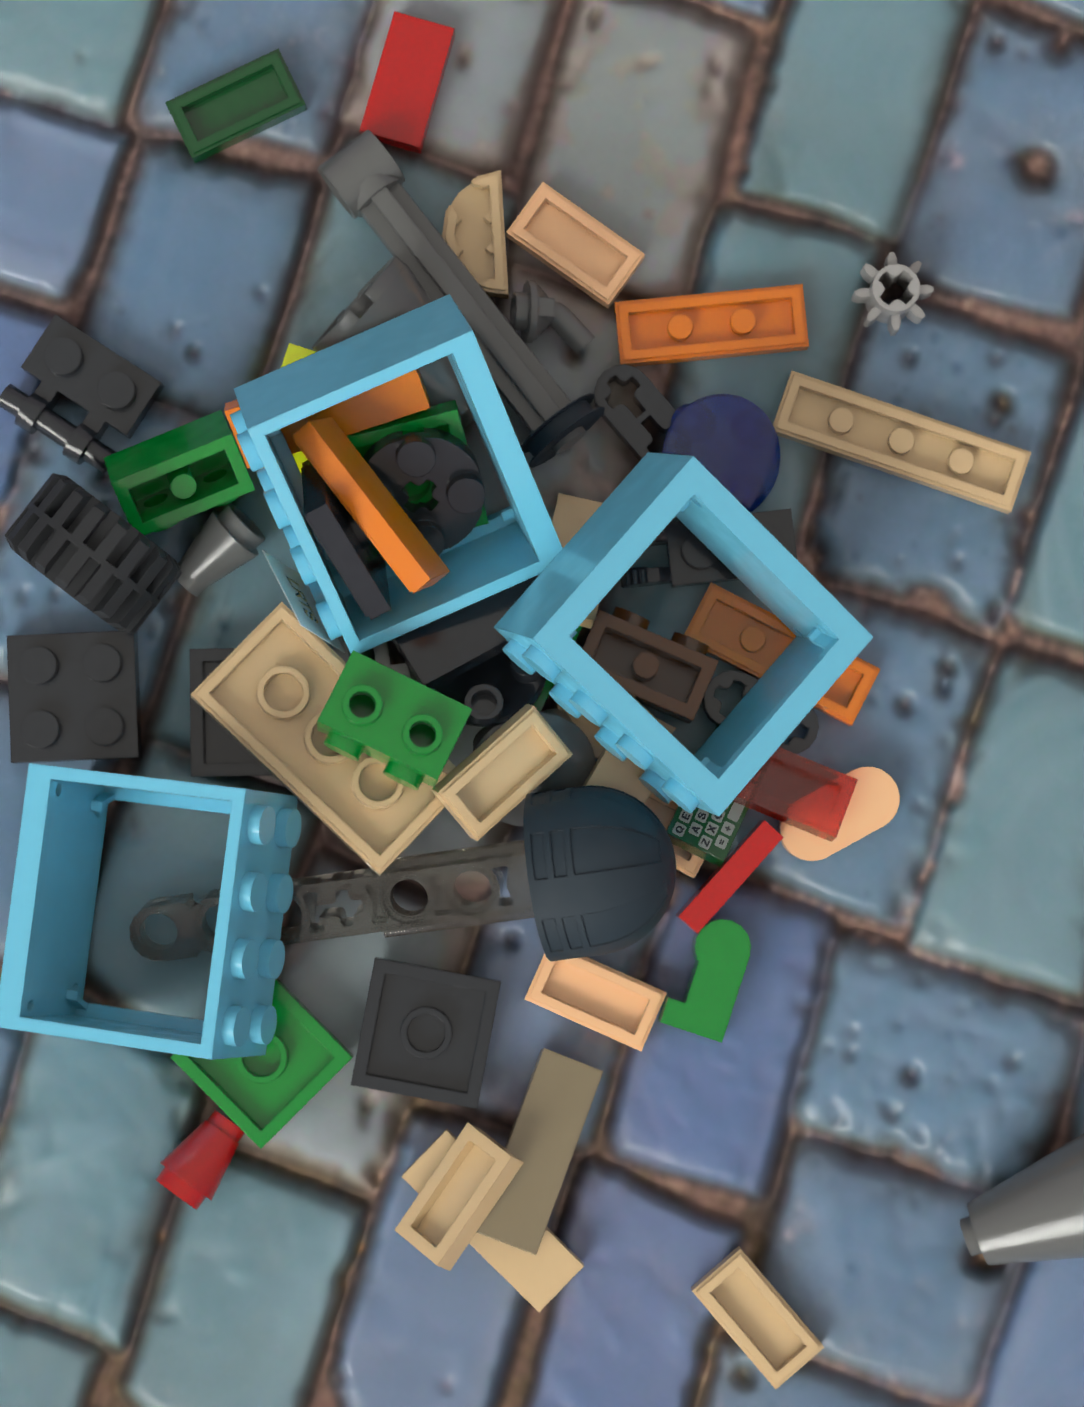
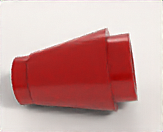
M214 1110L208 1120L203 1121L160 1162L165 1167L155 1180L197 1210L206 1197L212 1201L239 1146L238 1142L245 1133L232 1121Z

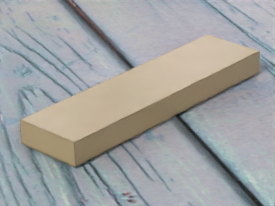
M791 371L770 431L771 434L1006 514L1012 512L1031 455L1030 451L795 371Z

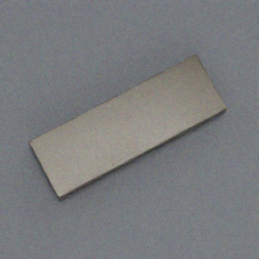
M541 1049L505 1145L509 1152L524 1163L476 1233L528 1253L537 1254L602 1077V1070L548 1049Z

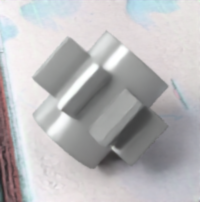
M889 252L884 262V268L880 271L867 263L863 266L860 275L870 286L869 288H860L854 291L851 301L865 303L868 311L863 323L865 327L872 325L877 320L881 323H886L890 336H895L899 331L901 320L905 316L915 324H919L925 314L915 302L929 298L934 292V287L920 285L917 273L922 263L919 260L912 263L910 267L897 264L895 253ZM896 283L901 286L904 292L900 299H896L888 305L880 297L885 288L889 289Z

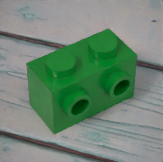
M222 410L103 458L111 485L128 523L143 535L171 528L183 519L210 508L227 505L240 496L255 490Z
M353 650L317 720V730L327 735L323 744L331 750L355 761H359L362 753H365L386 764L383 771L384 775L406 787L418 790L422 782L432 787L436 786L470 717L472 708Z

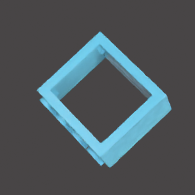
M450 294L234 388L240 410L230 414V417L238 433L236 436L251 470L257 473L269 509L278 528L283 529L291 548L289 550L304 584L308 585L316 602V609L330 640L343 636L350 654L353 650L358 653L365 652L541 574L563 549L475 334ZM447 356L510 506L487 516L489 524L474 527L462 541L442 551L439 557L450 572L433 586L416 593L409 592L385 561L391 610L371 620L361 610L304 517L302 475L281 428Z
M647 452L494 626L508 641L502 649L504 653L528 674L533 675L537 671L545 679L555 685L549 691L552 699L573 717L578 719L583 715L590 722L598 726L600 729L594 735L595 739L619 760L624 762L628 758L645 772L639 777V780L649 791L667 804L673 800L688 813H692L697 807L716 816H720L873 638L843 605L694 456ZM675 516L796 635L795 639L694 755L572 639L577 634L575 630Z
M29 763L0 980V1028L210 1060L266 1055L267 1045L272 1041L277 1025L276 1009L272 1006L275 979L281 974L285 961L284 943L280 940L283 914L289 909L293 897V881L289 875L291 850L299 840L302 825L301 815L297 810L298 798L292 795ZM114 800L230 814L204 1020L88 1003L83 1000L108 804Z

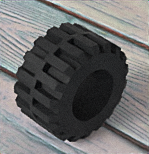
M52 473L4 534L15 553L87 609L121 632L135 634L182 574L177 561L76 482L64 475Z

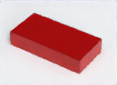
M394 11L360 126V135L368 129L381 143L421 154L455 39V28Z
M760 820L726 857L722 865L717 867L676 913V916L698 934L784 837L768 822Z

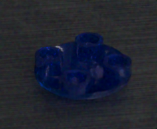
M713 394L678 407L672 416L671 425L666 434L662 449L664 454L694 456L750 513L767 498L779 473L780 445L772 422L757 405L737 395Z

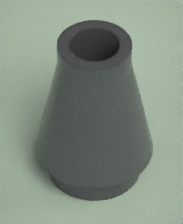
M231 503L221 512L213 510L178 562L182 574L177 581L187 591L198 597L207 587L258 556L259 553L256 548L265 540L263 533L244 512Z

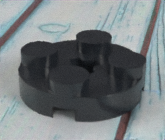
M423 428L424 432L403 434L401 430L388 434L377 441L363 458L439 556L443 550L451 548L462 541L476 526L482 514L486 494L476 457L470 448L459 438L437 428ZM426 480L434 483L431 489L433 499L426 503L419 502L418 504L408 501L409 493L404 487L410 481L418 486Z

